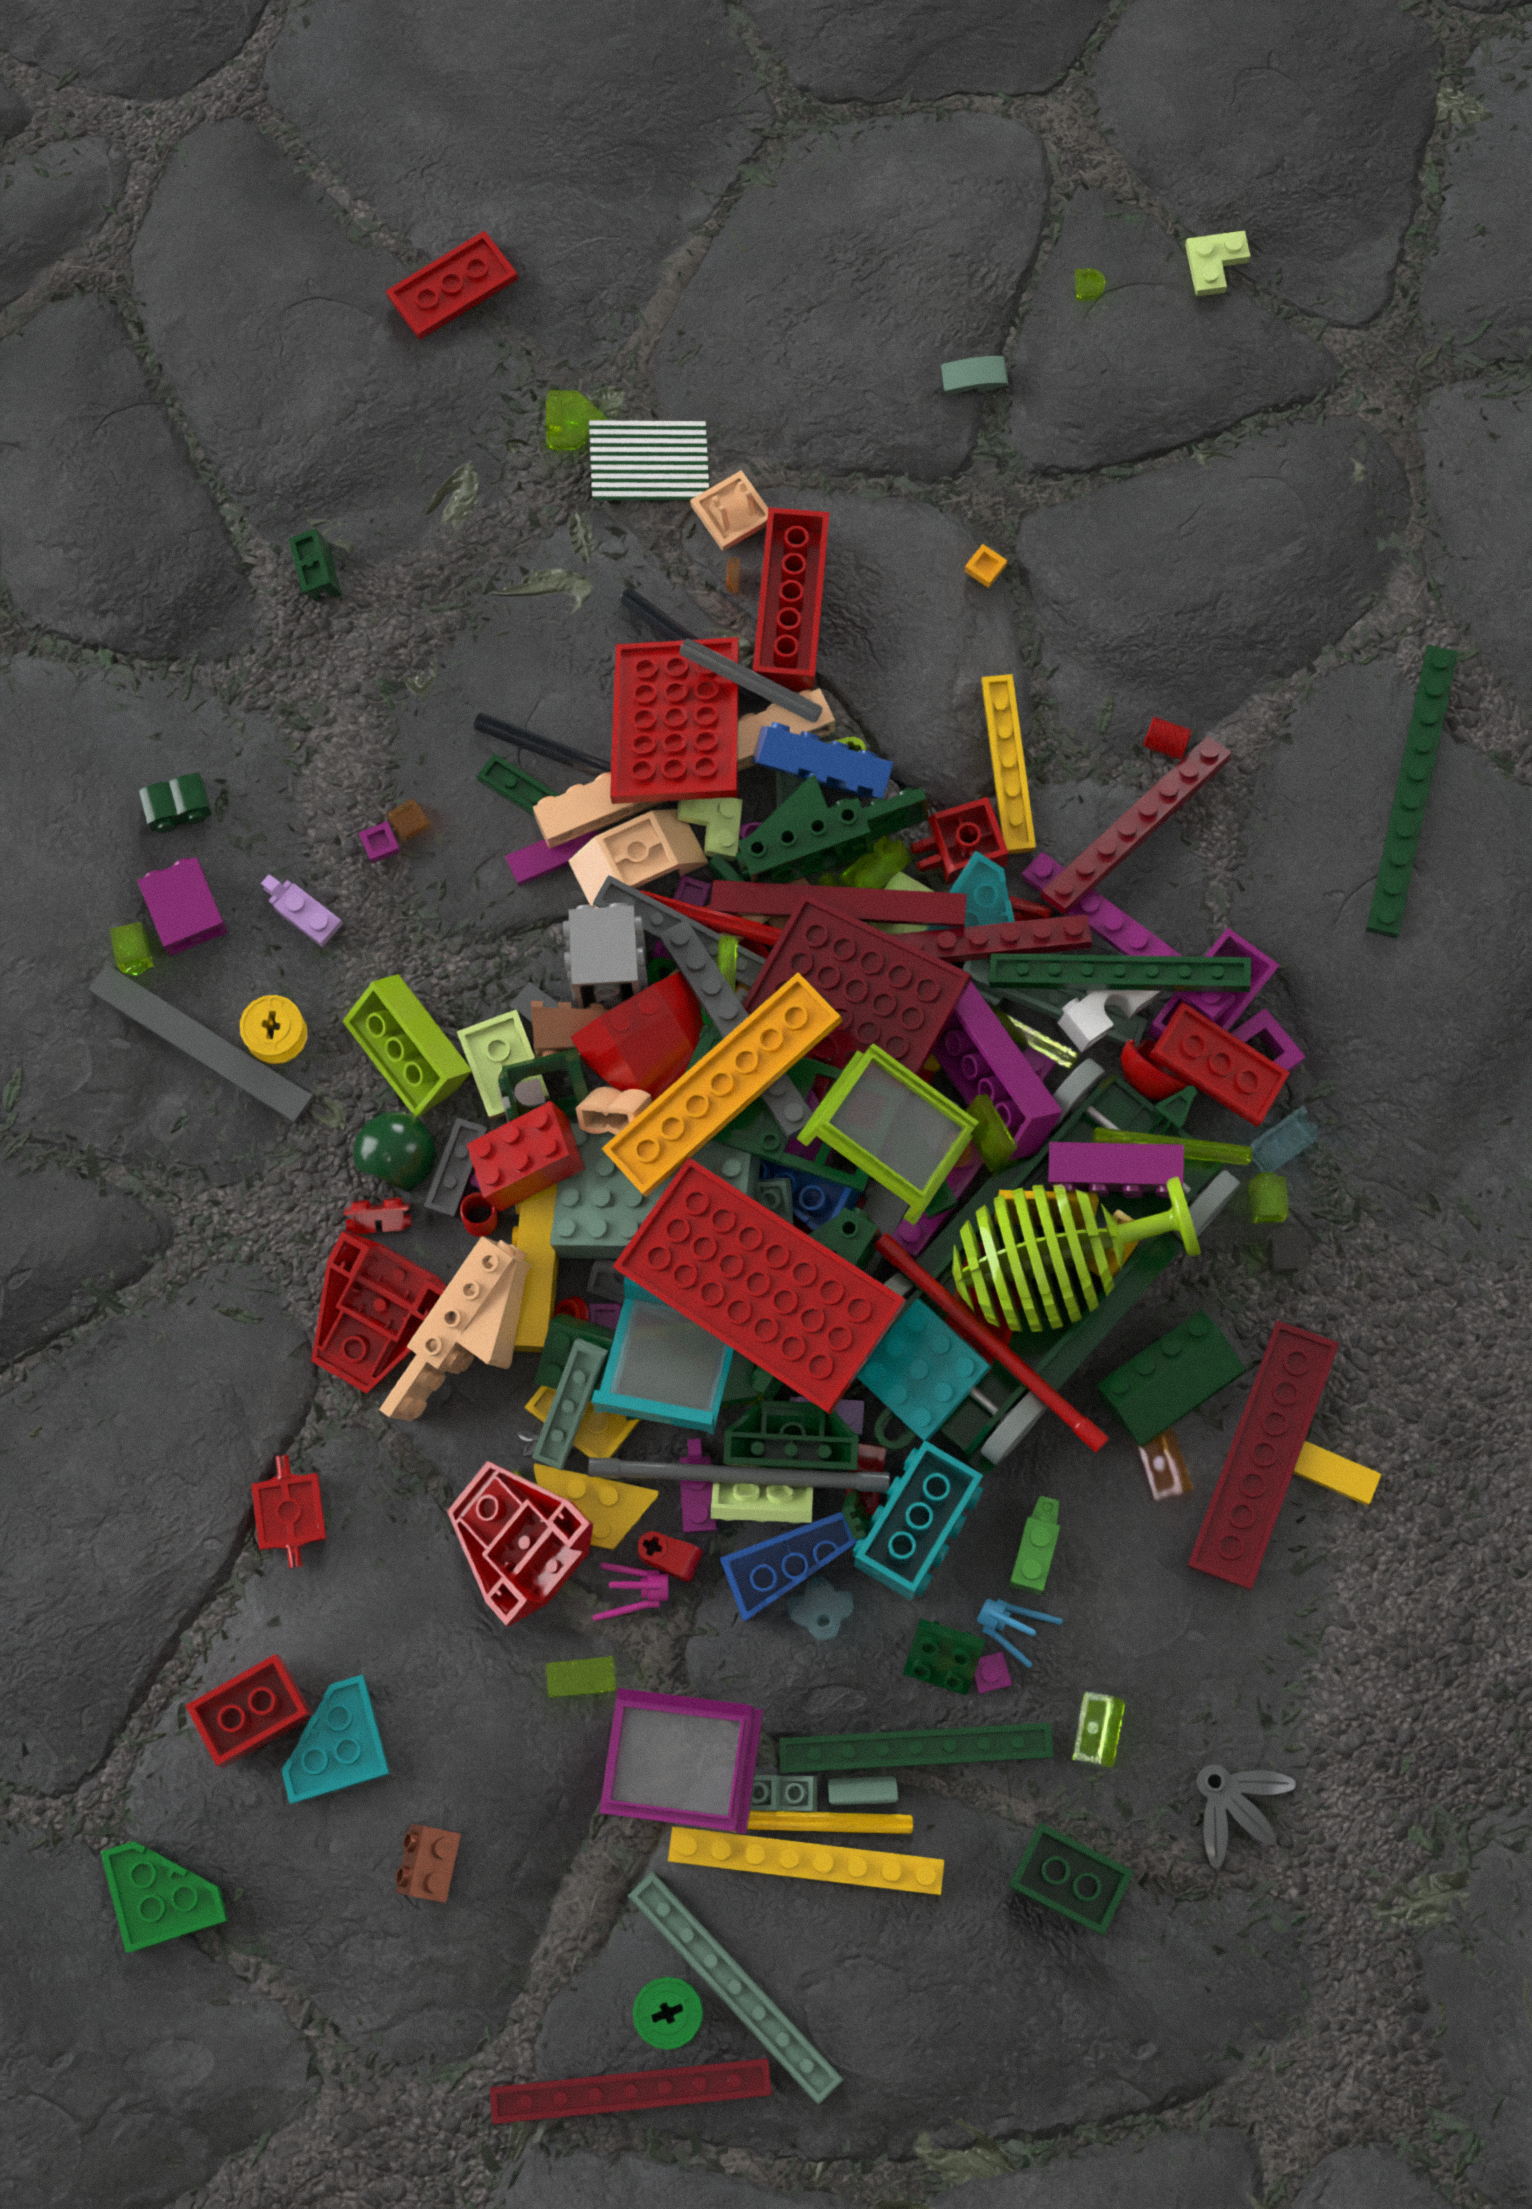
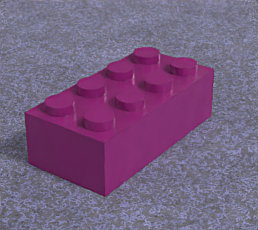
M1049 1142L1048 1182L1051 1191H1054L1053 1185L1064 1186L1066 1192H1076L1075 1189L1082 1192L1097 1193L1099 1198L1110 1197V1192H1123V1197L1142 1198L1143 1193H1156V1198L1170 1199L1167 1181L1177 1176L1183 1189L1184 1145Z

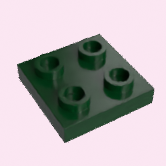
M920 1618L903 1675L967 1696L985 1640L972 1636L971 1632L966 1631L963 1633L942 1626L938 1621L930 1622Z

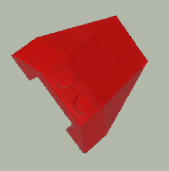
M680 971L654 983L602 1014L570 1038L586 1065L609 1085L621 1092L629 1089L645 1091L651 1094L653 1103L684 1075L699 1042V1035L704 1023L699 1001Z
M342 1231L327 1260L311 1362L366 1394L369 1393L412 1351L407 1345L437 1303L447 1285L437 1275L383 1244Z
M490 1461L485 1463L447 1510L486 1604L506 1626L515 1624L548 1604L589 1554L593 1523L572 1501Z

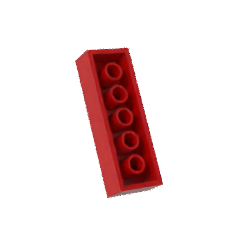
M768 507L753 671L793 692L814 691L829 512Z

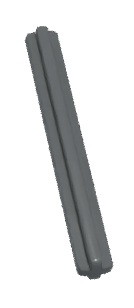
M689 638L683 642L679 653L681 656L812 723H815L822 713V706Z

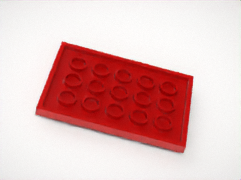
M738 637L693 640L739 664L740 644ZM685 640L616 644L610 785L612 804L738 797L739 685L681 656L679 652Z

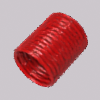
M1155 716L1149 727L1143 747L1180 761L1192 730Z
M481 1192L472 1193L462 1201L460 1214L466 1231L476 1237L490 1235L498 1224L496 1208L483 1198ZM476 1207H486L492 1211L491 1216L482 1223H473L467 1219L468 1213Z

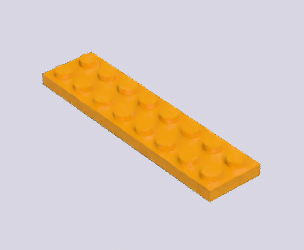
M799 973L795 974L601 1149L646 1198L681 1167L688 1157L691 1158L843 1021L841 1016Z

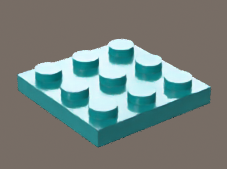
M916 1299L879 1342L856 1377L923 1441H929L993 1366L922 1299Z

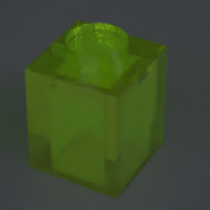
M141 922L109 929L116 965L123 974L136 975L143 973L146 968L154 967L147 931Z
M1273 1172L1257 1174L1256 1178H1252L1248 1185L1252 1223L1284 1222L1289 1215L1285 1176H1276V1173Z

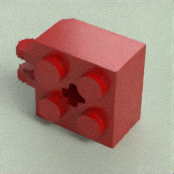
M988 797L934 813L928 817L927 831L929 838L915 842L910 846V850L914 855L935 850L936 855L919 861L916 864L917 869L920 872L941 867L947 885L956 882L975 851L1001 867L1007 865L1009 855ZM967 839L969 843H965L962 840Z

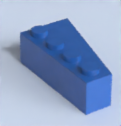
M772 722L771 726H761L751 763L805 780L815 775L818 784L866 799H883L894 762L877 758V754L869 751L860 750L856 752L849 750V745L831 740L829 744L819 741L820 736L804 731L801 732V735L789 732V726Z
M842 1511L720 1557L743 1622L857 1543L858 1540L852 1537Z

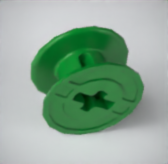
M664 1977L651 1981L641 1989L635 1999L632 2014L635 2028L644 2041L653 2047L669 2050L681 2047L694 2038L701 2026L703 2008L701 1998L693 1986L679 1978ZM667 2002L669 2007H674L681 2003L683 2011L673 2015L675 2018L674 2022L669 2023L667 2019L655 2022L653 2014L663 2010L661 2007L663 2003Z

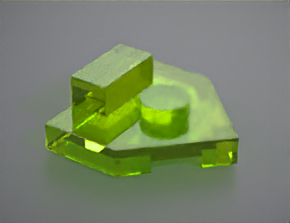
M547 390L545 419L547 450H577L585 443V439L590 436L589 421H607V417L579 391Z

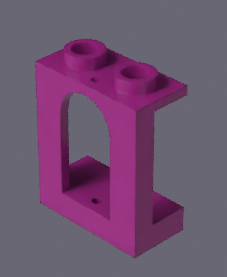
M1266 1008L1231 1032L1232 1035L1244 1043L1256 1034H1259L1278 1057L1273 1062L1290 1073L1299 1068L1305 1059L1304 1054Z

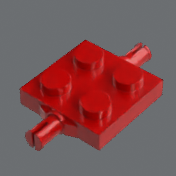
M289 1455L276 1456L278 1476L269 1481L251 1484L259 1550L266 1551L278 1548L287 1550L288 1568H302L300 1548L309 1543L327 1540L319 1475L317 1473L301 1476L291 1474Z

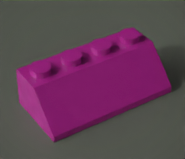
M1227 927L1205 957H1251L1250 992H1231L1235 995V1001L1214 1022L1226 1031H1229L1277 970L1279 964ZM1174 994L1152 1022L1147 1035L1158 1041L1178 1006L1182 1002H1186Z

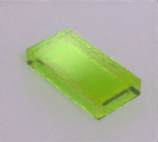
M613 1656L546 1663L549 1698L616 1691Z

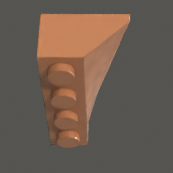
M531 1000L533 1041L536 1058L576 1048L570 1037L611 1009L603 1004L592 1003L586 1009H577L572 1007L571 1002H558L557 1008L543 1007V1001ZM579 1053L580 1060H581V1061H584L583 1058H582V1056H581L580 1053Z

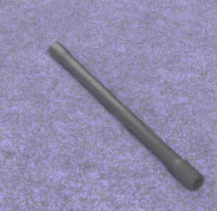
M590 1457L588 1476L598 1478H649L855 1489L861 1492L880 1493L888 1492L890 1473L860 1471L853 1473L626 1461L619 1458Z

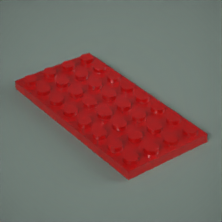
M689 1157L612 1266L828 1414L832 1413L907 1302L905 1298Z

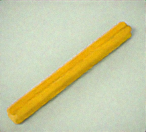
M750 1810L748 1830L910 1834L913 1831V1817L903 1814Z

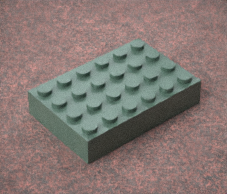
M570 1123L585 1169L558 1183L550 1246L561 1258L618 1259L681 1167L645 1198L601 1149L616 1135L609 1131L601 1134L589 1133L580 1129L579 1123ZM710 1140L691 1157L692 1160L756 1201L755 1182L759 1180L761 1158Z

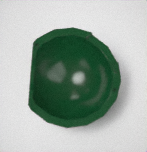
M394 1111L381 1113L367 1121L356 1136L353 1157L355 1168L358 1172L381 1179L393 1187L406 1192L424 1182L433 1169L436 1152L433 1136L422 1121L412 1115Z

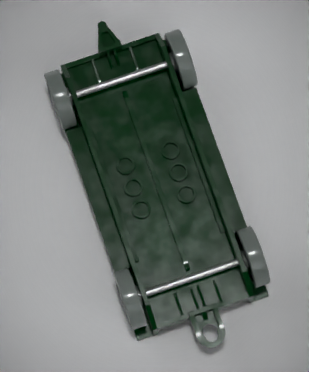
M1092 1059L1085 1060L1053 1094V1099L1063 1112L1038 1154L1005 1161L916 1262L954 1296L956 1290L952 1273L954 1245L959 1252L962 1267L966 1257L960 1229L969 1220L977 1241L983 1244L976 1211L986 1205L1002 1250L1005 1249L1000 1226L996 1224L994 1218V1198L998 1197L999 1190L1023 1188L1024 1191H1033V1185H1043L1045 1191H1051L1048 1182L1049 1142L1184 1145L1183 1192L1195 1233L1198 1237L1239 1188L1240 1181L1226 1170L1221 1172L1224 1163L1182 1129L1189 1108L1194 1103V1098L1197 1094L1196 1088L1191 1085L1186 1086L1184 1090L1154 1106L1118 1075L1113 1073L1105 1080V1070ZM1110 1192V1197H1098L1099 1202L1095 1219L1098 1229L1106 1227L1107 1223L1102 1205L1112 1216L1119 1209L1134 1220L1169 1211L1172 1204L1170 1199L1156 1198V1193H1143L1142 1198L1123 1197V1192ZM1014 1225L1020 1243L1025 1242L1021 1225ZM1035 1225L1039 1238L1045 1237L1042 1225ZM1056 1226L1058 1234L1065 1232L1064 1226ZM1174 1230L1140 1240L1122 1266V1271L1120 1270L1113 1278L1115 1288L1108 1297L1106 1296L1101 1277L1090 1270L1099 1306L1091 1313L1083 1293L1076 1266L1070 1267L1069 1272L1082 1318L1074 1323L1071 1322L1056 1272L1050 1274L1063 1327L1052 1329L1036 1278L1031 1279L1043 1331L1032 1332L1021 1303L1019 1316L1022 1332L1013 1331L1008 1347L1054 1390L1058 1391L1172 1259L1185 1248L1180 1233ZM897 1273L883 1284L907 1301L885 1335L916 1299H922L946 1322L948 1313L907 1275L904 1274L902 1276L900 1273ZM994 1358L990 1375L986 1374L938 1429L942 1435L964 1453L963 1459L977 1472L982 1474L984 1478L1008 1456L1048 1408L1042 1400L996 1358ZM887 1407L876 1420L874 1428L875 1437L882 1447L888 1450H901L908 1446L917 1434L906 1425L905 1434L897 1440L890 1441L886 1439L884 1430L888 1422L894 1418H899Z

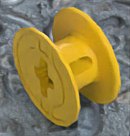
M278 995L262 996L247 1006L240 1019V1035L250 1053L261 1062L271 1065L284 1064L296 1058L304 1049L308 1038L307 1025L298 1007L288 998ZM274 1021H276L279 1030L274 1029V1035L272 1039L268 1030H273Z

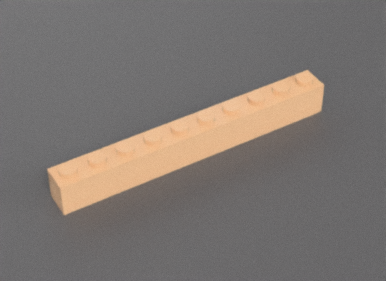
M820 688L814 691L805 690L799 693V695L822 706V713L815 723L775 703L768 706L766 711L756 715L754 713L746 714L739 719L738 772L756 765L751 763L761 726H771L772 722L789 726V732L801 735V732L804 731L820 736L819 738L834 732L835 719ZM611 772L599 775L594 782L584 786L583 784H577L570 787L565 794L557 797L548 796L541 799L537 805L533 806V811L550 849L666 801L612 804L610 799Z

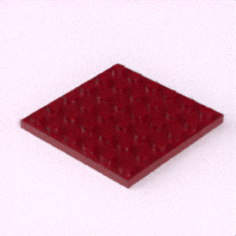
M803 893L744 999L742 1006L750 1016L795 974L799 973L843 1020L803 1057L844 1070L857 1051L864 1054L874 1043L919 1077L973 977L964 970ZM871 1060L861 1076L906 1090V1097L895 1114L893 1124L911 1089ZM817 1075L812 1090L821 1103L836 1081ZM857 1089L843 1122L873 1131L887 1098Z

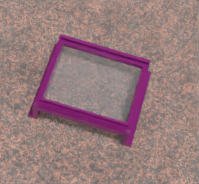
M617 1688L599 1814L618 1815L747 1834L764 1710L747 1704Z

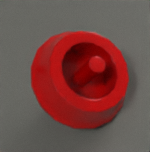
M577 1296L567 1297L559 1302L555 1308L554 1317L559 1313H564L589 1321L587 1304L582 1298Z

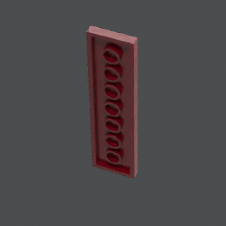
M1276 1320L1187 1567L1249 1591L1252 1590L1339 1346L1338 1342Z

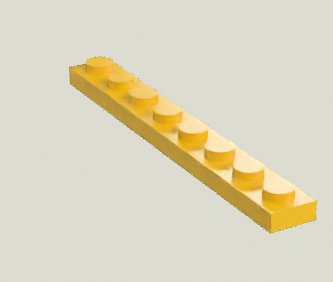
M673 1826L668 1862L935 1895H941L944 1869L943 1859Z

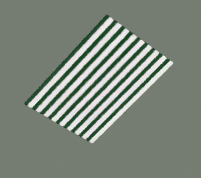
M589 421L592 500H691L709 489L706 421Z

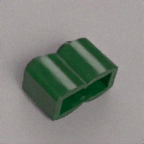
M200 773L183 775L171 781L155 783L139 790L147 824L152 831H158L159 833L171 832L181 823L198 824L205 821L206 817L212 815L205 783Z

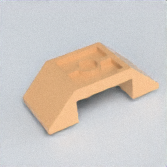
M678 809L651 810L592 838L568 860L590 905H593V901L608 875L635 889L676 869L681 877L708 864V860L689 823L677 820Z

